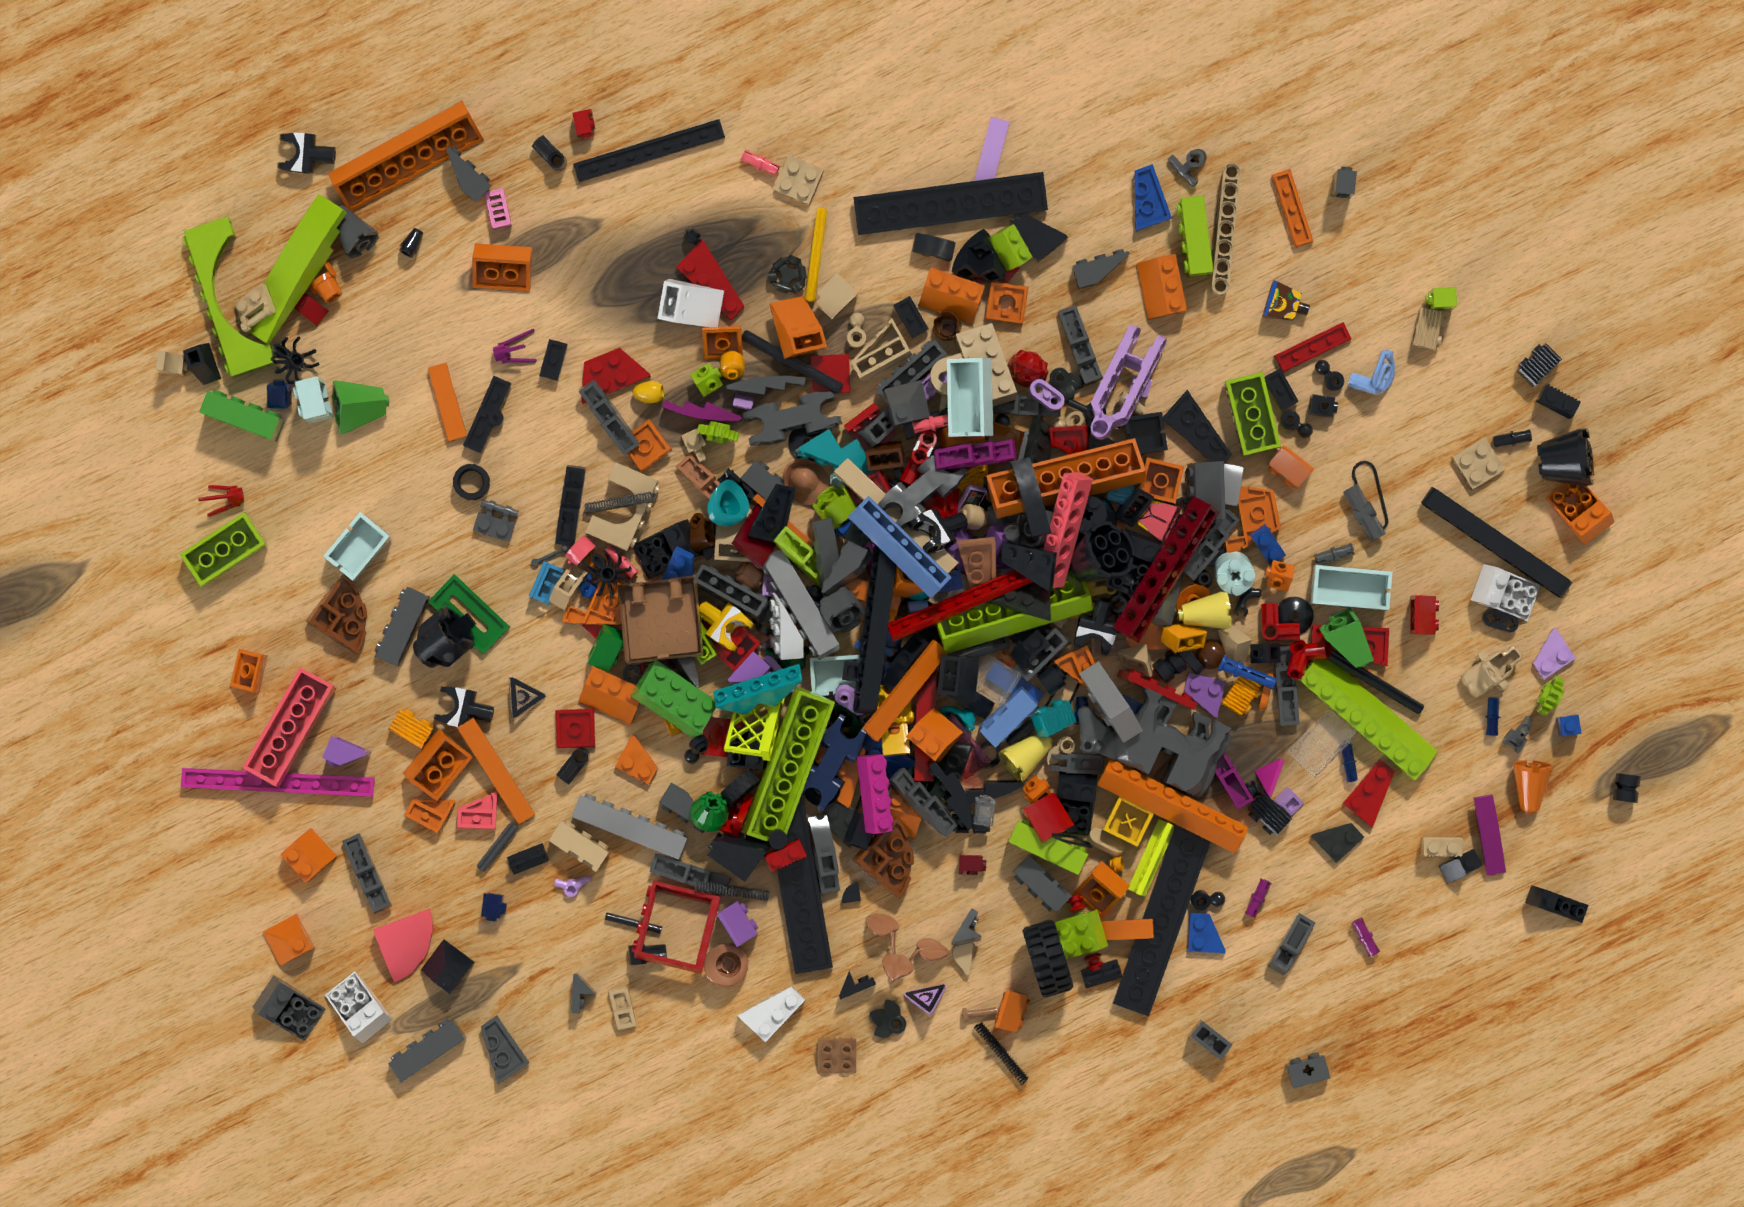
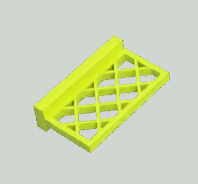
M785 698L776 706L760 704L748 714L741 715L740 713L733 712L724 751L760 756L763 760L771 761ZM765 707L768 714L760 718L756 712ZM754 714L758 720L749 725L745 718ZM742 721L746 727L737 732L734 727ZM761 723L764 730L756 734L752 728ZM750 731L754 737L744 741L741 735ZM737 737L742 742L737 747L730 746L731 741ZM757 740L760 744L759 750L750 749L748 745Z
M1160 819L1157 820L1129 883L1130 887L1128 890L1138 895L1146 896L1172 837L1174 825Z

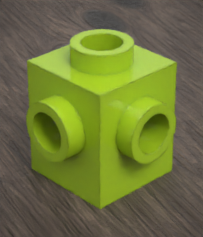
M710 363L701 366L690 374L703 397L723 386L719 379L722 377L717 367L713 369Z

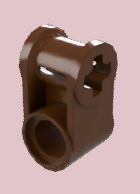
M696 513L690 519V545L694 551L699 552L715 544V523L710 519L704 518L703 514Z

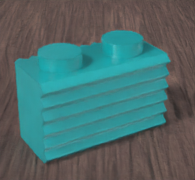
M1061 698L1052 701L1049 707L1043 706L1036 709V714L1031 716L1038 737H1049L1077 722L1069 700H1062Z

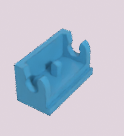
M544 561L529 596L550 605L549 598L553 587L562 577L564 569Z

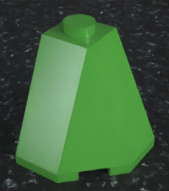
M337 380L333 381L332 398L333 403H335V421L340 434H345L386 415V407H389L388 395L384 394L383 388Z
M1351 608L1332 614L1329 618L1330 622L1320 627V632L1324 638L1354 667H1364L1369 662L1374 661L1361 622Z

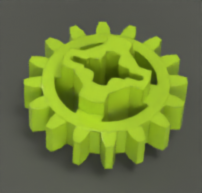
M713 421L709 425L699 424L697 434L707 436L706 441L724 445L727 444V440L738 442L739 432L730 430L731 425Z
M1555 675L1551 682L1547 681L1545 686H1543L1537 702H1539L1538 713L1547 716L1550 710H1555L1559 705L1565 692L1562 689L1564 679Z

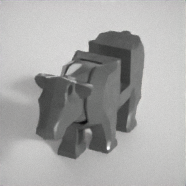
M1148 688L1143 689L1144 703L1138 710V713L1135 714L1143 731L1124 743L1113 727L1107 726L1104 720L1099 718L1091 707L1082 706L1078 710L1080 749L1083 753L1101 754L1125 766L1149 774L1161 751L1172 756L1161 781L1195 797L1202 796L1208 790L1215 775L1218 759L1224 754L1231 741V735L1229 734L1232 730L1231 727L1213 720L1209 736L1208 726L1212 719L1197 712L1192 714L1194 730H1192L1191 734L1183 735L1176 727L1167 724L1169 717L1173 714V709L1176 708L1178 703Z

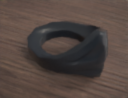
M989 741L982 743L976 753L977 761L981 768L984 769L993 768L1000 762L998 753L1001 751L999 745L995 748L997 754L994 760L990 763L983 760L982 751L984 747L988 745L993 746Z

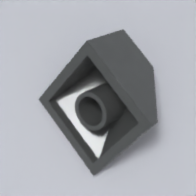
M921 380L884 389L893 427L929 418L930 413Z

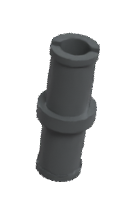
M1349 543L1337 548L1331 547L1330 550L1316 553L1314 556L1316 564L1320 565L1330 561L1337 562L1340 558L1355 555L1353 545Z

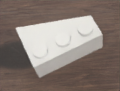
M791 985L738 1014V1017L766 1042L805 1001V998Z

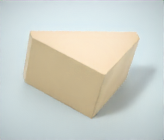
M1235 625L1231 626L1230 629L1218 630L1227 658L1237 662H1246L1252 639Z
M1147 644L1118 651L1122 667L1137 671L1148 677L1152 676L1151 658Z

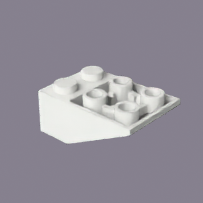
M668 279L663 284L657 319L696 326L718 327L724 290Z
M1483 564L1471 600L1528 621L1540 585L1498 567Z
M772 593V600L769 601L770 611H772L770 629H773V636H770V646L781 660L803 658V638L778 596Z
M356 971L325 995L353 1037L361 1043L367 1041L393 1020Z

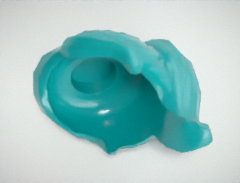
M955 706L941 708L940 713L963 732H970L975 729V715L969 709H960Z

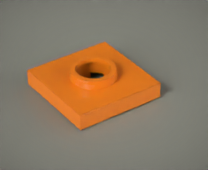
M990 282L985 319L1023 325L1029 287ZM1003 296H1010L1013 300V306L1008 310L1002 309L999 305V301Z

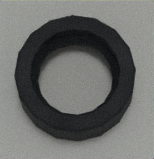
M466 464L455 472L453 487L460 497L467 500H477L488 492L490 478L481 466ZM475 471L481 475L483 485L478 492L467 493L462 489L460 479L465 472Z

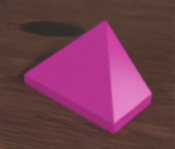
M1277 759L1255 770L1268 796L1272 797L1284 763L1282 759Z

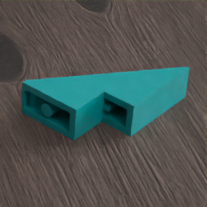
M829 429L795 450L799 457L804 459L812 458L816 460L815 463L818 465L826 466L827 464L832 466L834 471L847 458L866 476L877 471H868L865 451L857 439L840 448Z
M800 664L715 690L713 693L716 708L748 714L758 703L776 706L802 682Z

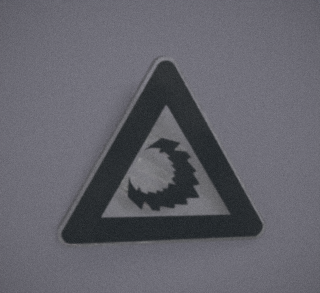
M509 677L511 718L516 719L543 700L546 694L514 677Z

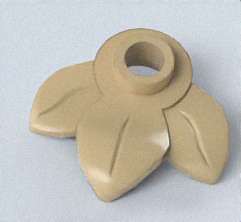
M1063 736L1057 741V745L1048 751L1047 764L1053 765L1057 763L1059 766H1065V760H1054L1051 758V754L1084 753L1076 746L1073 738ZM1065 742L1068 743L1067 749L1063 748V744Z

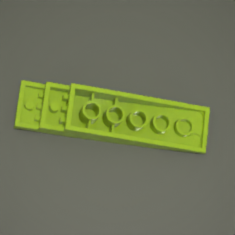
M317 195L264 282L276 312L262 319L249 332L268 345L334 251L330 246L340 233L337 227L347 212L322 195ZM263 308L260 309L258 312H256L254 315H252V316L249 317V318L251 319L252 317H254L256 314H258L260 311H262Z

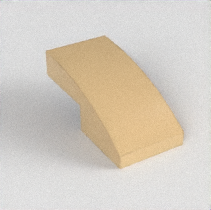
M628 986L609 990L618 1030L637 1026Z

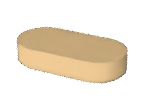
M1100 828L1092 829L1088 835V841L1092 846L1113 856L1121 855L1125 849V843L1121 838Z

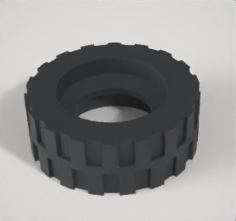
M748 769L737 777L720 793L722 799H726L727 807L730 808L737 804L761 780L752 769Z

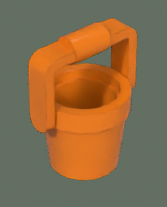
M327 260L324 265L329 272L316 278L311 282L309 288L314 294L318 293L326 303H332L340 298L342 291L336 281L335 276L337 274Z

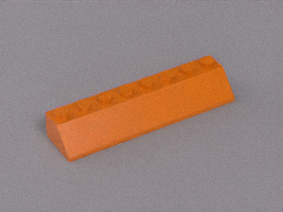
M460 101L329 172L328 175L345 206L350 211H353L448 160L449 157L445 149L447 146L449 148L454 146L461 153L484 139L463 101Z
M1135 438L1032 464L1044 507L1056 504L1064 473L1080 472L1092 478L1093 481L1089 495L1143 483L1146 478V470ZM1010 469L986 475L996 518L999 519L1023 513L1022 502L1013 470Z
M1111 758L1107 760L1097 784L1235 854L1249 828L1241 822Z

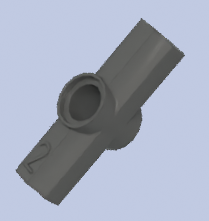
M1356 484L1343 492L1344 496L1351 505L1356 520L1363 526L1371 542L1385 535L1386 532L1376 517L1377 513L1370 501H1367L1359 485Z

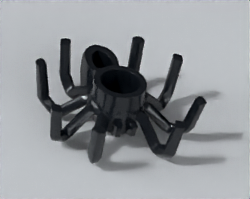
M299 336L293 342L294 353L285 346L288 337L283 339L282 345L277 343L272 347L273 356L270 358L271 361L275 364H286L281 369L277 367L274 373L280 374L289 368L285 377L288 384L300 381L298 371L301 372L304 366L306 368H314L320 365L319 362L315 364H306L303 357L310 356L316 353L317 350L313 349L306 353H298L296 345L301 339ZM294 370L295 380L290 381L289 377Z
M603 549L602 551L608 560V566H606V561L601 555L593 554L591 560L595 567L601 571L595 570L588 564H585V567L601 577L597 580H590L584 577V580L591 584H597L603 580L600 591L596 593V596H602L605 584L607 583L610 591L609 597L614 598L615 595L611 583L614 586L615 582L619 583L617 578L627 584L631 583L630 580L618 575V573L631 572L632 567L629 566V568L616 570L622 563L621 554L619 551H616L618 562L612 567L611 557Z

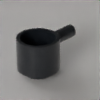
M1051 664L1037 675V678L1051 696L1066 685L1064 680L1067 677L1058 666L1054 667Z

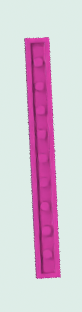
M182 768L181 787L367 797H374L375 777L287 773L278 789L247 771Z

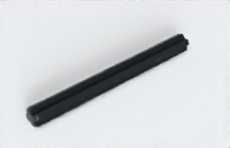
M745 330L742 334L744 342L833 392L840 393L843 383L796 357L784 359L782 349L748 330Z
M1330 648L1331 655L1330 658H1326L1327 660L1416 714L1422 712L1424 708L1422 703L1366 669L1354 667L1343 655Z

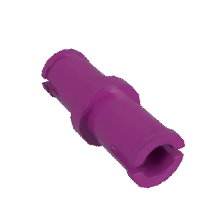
M1260 878L1255 892L1251 894L1252 899L1245 914L1256 918L1262 902L1265 903V896L1272 884L1271 882Z
M1363 918L1354 920L1351 924L1359 936V942H1362L1368 956L1372 957L1378 954L1380 950L1374 942L1373 934L1369 932Z

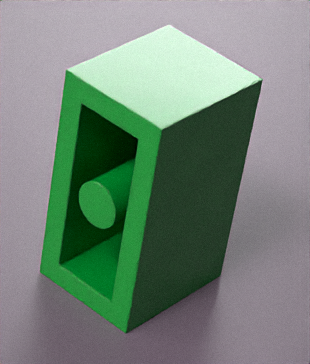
M603 624L588 654L587 664L609 672L611 666L615 667L619 658L617 654L624 649L622 631Z

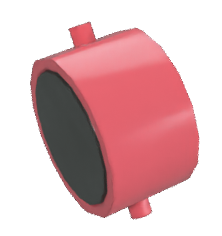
M585 535L582 536L565 554V557L568 559L567 563H573L578 567L596 548L592 543L594 540L592 538L588 539Z

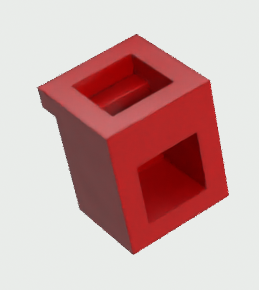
M592 110L573 112L578 138L582 137V140L593 138L592 130L596 128L594 118L589 117L593 115Z

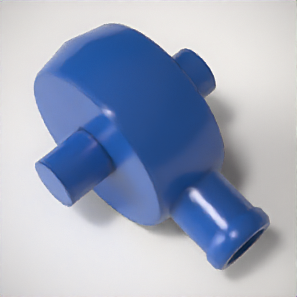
M586 574V578L592 580V574ZM583 581L580 586V592L586 598L593 597L597 589L596 584Z

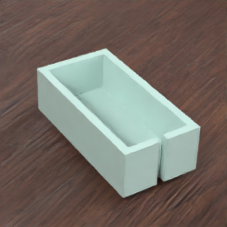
M992 358L947 359L948 436H993Z
M1314 565L1310 604L1388 611L1391 593H1385V590L1391 589L1393 572Z

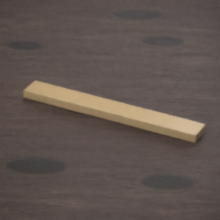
M848 458L834 471L863 501L869 496L878 504L886 495ZM892 507L885 510L895 522L902 516L897 508ZM909 526L903 529L922 549L931 540L930 536L924 531L911 530ZM946 550L928 554L948 574L958 565V562Z

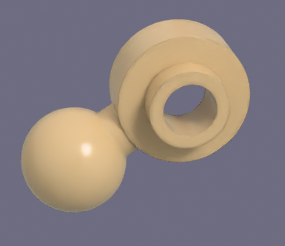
M853 313L849 319L853 329L847 334V342L853 348H860L866 342V334L861 329L865 319L861 313ZM859 336L860 340L858 342H855L853 340V337Z
M1073 411L1067 416L1066 421L1061 419L1055 420L1052 423V427L1072 426L1075 424L1086 425V419L1081 412Z

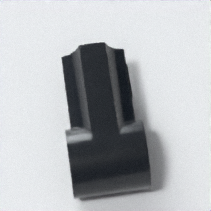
M544 135L534 141L531 147L555 171L565 169L567 159ZM561 157V164L553 165L554 158Z
M577 748L556 775L569 785L589 761L590 754L588 750ZM576 753H584L585 761H577L575 757Z
M666 944L643 945L642 952L667 958ZM629 945L630 965L647 964L649 962L634 958L635 952H632L633 945Z

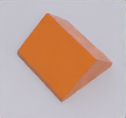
M741 326L702 328L705 360L720 359L723 354L729 351H736L743 356Z
M239 649L230 686L259 693L268 655Z

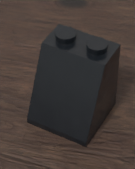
M740 832L738 838L726 833H718L708 847L711 850L707 856L745 882L769 849L770 844L767 841Z

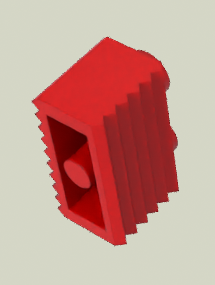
M800 839L764 856L770 870L774 872L778 868L781 869L785 865L788 866L789 863L792 864L796 860L799 861V858H806L807 854Z

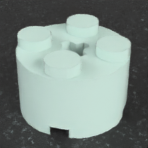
M1238 551L1227 552L1219 556L1214 564V575L1223 591L1239 596L1252 586L1255 579V571L1245 554Z

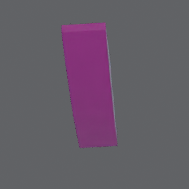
M667 400L663 404V408L699 420L715 422L742 421V417L709 402H706L704 409L688 401L685 402L683 408Z
M1013 439L996 443L989 441L975 445L968 443L934 450L937 470L974 467L1017 460L1015 441Z
M1493 795L1473 797L1486 874L1490 876L1506 873Z

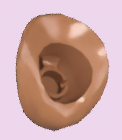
M795 459L788 463L784 470L783 484L796 488L793 499L801 504H816L818 502V495L830 487V479L824 468L810 459Z
M724 943L714 947L707 953L704 961V971L712 983L718 986L730 987L737 985L744 979L748 971L749 961L746 953L739 946L737 947L732 943Z

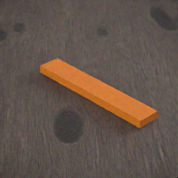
M931 641L862 728L874 741H879L940 664L941 654L946 653L937 641Z
M474 717L458 726L457 729L518 824L534 816L535 812Z

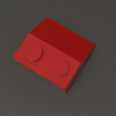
M1411 596L1410 634L1435 635L1436 631L1439 630V620L1436 619V612H1439V600H1436V596Z

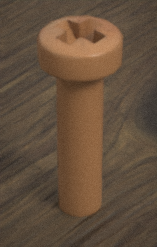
M996 1007L977 1010L962 1009L963 1021H968V1018L997 1015Z

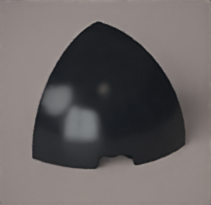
M985 229L974 234L958 252L952 267V272L958 277L970 281L972 278L983 279L984 283L996 282L1006 278L1005 267L988 239L990 234Z

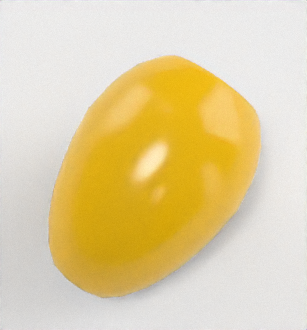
M646 381L635 386L632 394L640 402L658 403L664 398V387L657 381Z

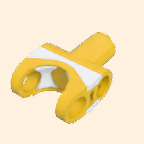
M707 601L699 606L700 618L711 625L705 634L731 651L737 649V646L734 645L731 639L733 630L739 626H748L749 628L754 626L752 621L730 603H727L722 611Z

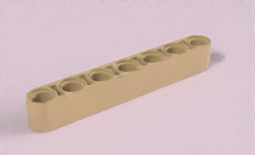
M1235 163L1227 164L1222 171L1211 278V291L1216 296H1223L1228 291L1230 285L1241 174L1239 166ZM1233 168L1236 171V176L1229 177L1226 174V170ZM1231 187L1234 190V195L1227 196L1224 192L1225 188ZM1223 207H1231L1233 213L1228 216L1225 215L1222 210ZM1221 226H1229L1231 229L1230 234H1223ZM1226 244L1229 248L1228 253H1221L1219 245ZM1224 263L1227 271L1224 273L1219 272L1217 264ZM1222 282L1225 285V290L1222 292L1217 291L1215 283Z

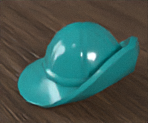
M725 480L716 487L707 506V512L711 521L724 527L733 526L741 522L749 511L747 496L743 489L732 480Z

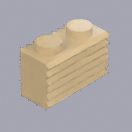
M1423 307L1419 309L1411 346L1432 351L1436 350V347H1440L1442 336H1439L1440 328H1444L1446 317H1443L1444 312Z
M1421 837L1422 856H1462L1463 839L1461 837Z

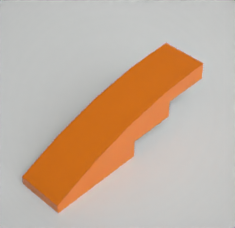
M1153 919L1101 921L1106 940L1154 938Z

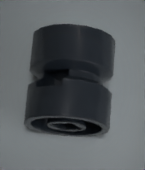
M1172 650L1165 654L1164 660L1159 659L1152 664L1154 670L1166 684L1175 678V673L1180 674L1188 668L1178 653H1174Z
M1616 773L1615 784L1617 788L1614 789L1613 800L1638 803L1639 792L1636 791V788L1640 787L1641 776Z

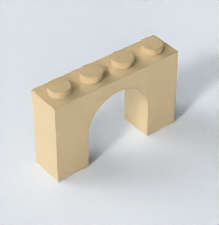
M615 462L608 478L609 481L629 489L634 495L650 491L652 496L653 493L656 496L660 489V486L657 485L658 480ZM653 503L637 504L634 516L623 524H613L592 515L585 533L629 551L630 548H634L637 538H635L637 530L641 532L645 523L642 520L644 514H649Z

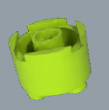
M839 484L840 487L837 488L833 485L825 489L818 495V502L816 504L813 503L814 510L822 520L832 518L834 529L839 528L857 508V504L844 484Z

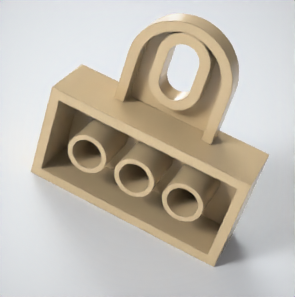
M992 323L956 334L955 343L959 354L943 358L932 367L930 374L932 387L939 394L948 396L947 382L942 383L939 380L940 375L947 373V359L992 358L993 407L1016 400L1017 391Z

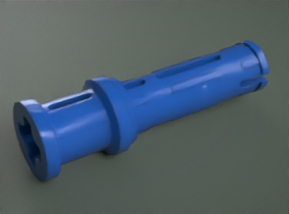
M1227 655L1223 656L1218 671L1221 672L1223 670L1233 674L1235 678L1241 676L1273 690L1277 681L1276 677L1274 678L1244 666L1242 661H1234L1227 658Z

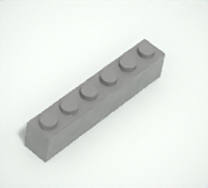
M781 549L771 553L763 567H761V570L765 576L769 575L772 580L770 585L774 592L778 591L781 595L780 601L791 612L789 616L793 623L798 624L800 627L799 633L803 640L809 642L810 646L808 648L813 657L817 656L821 660L839 650L838 641L787 556Z
M587 793L585 796L580 795L572 814L573 818L675 859H680L688 839L685 837V832L677 829L672 832L667 829L665 824L657 822L655 825L649 822L650 818L640 814L638 817L631 815L632 811L622 807L620 810L613 808L614 804L603 800V803L595 801L596 797Z

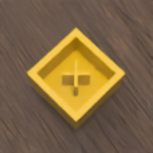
M1118 796L1102 830L1138 847L1154 813Z

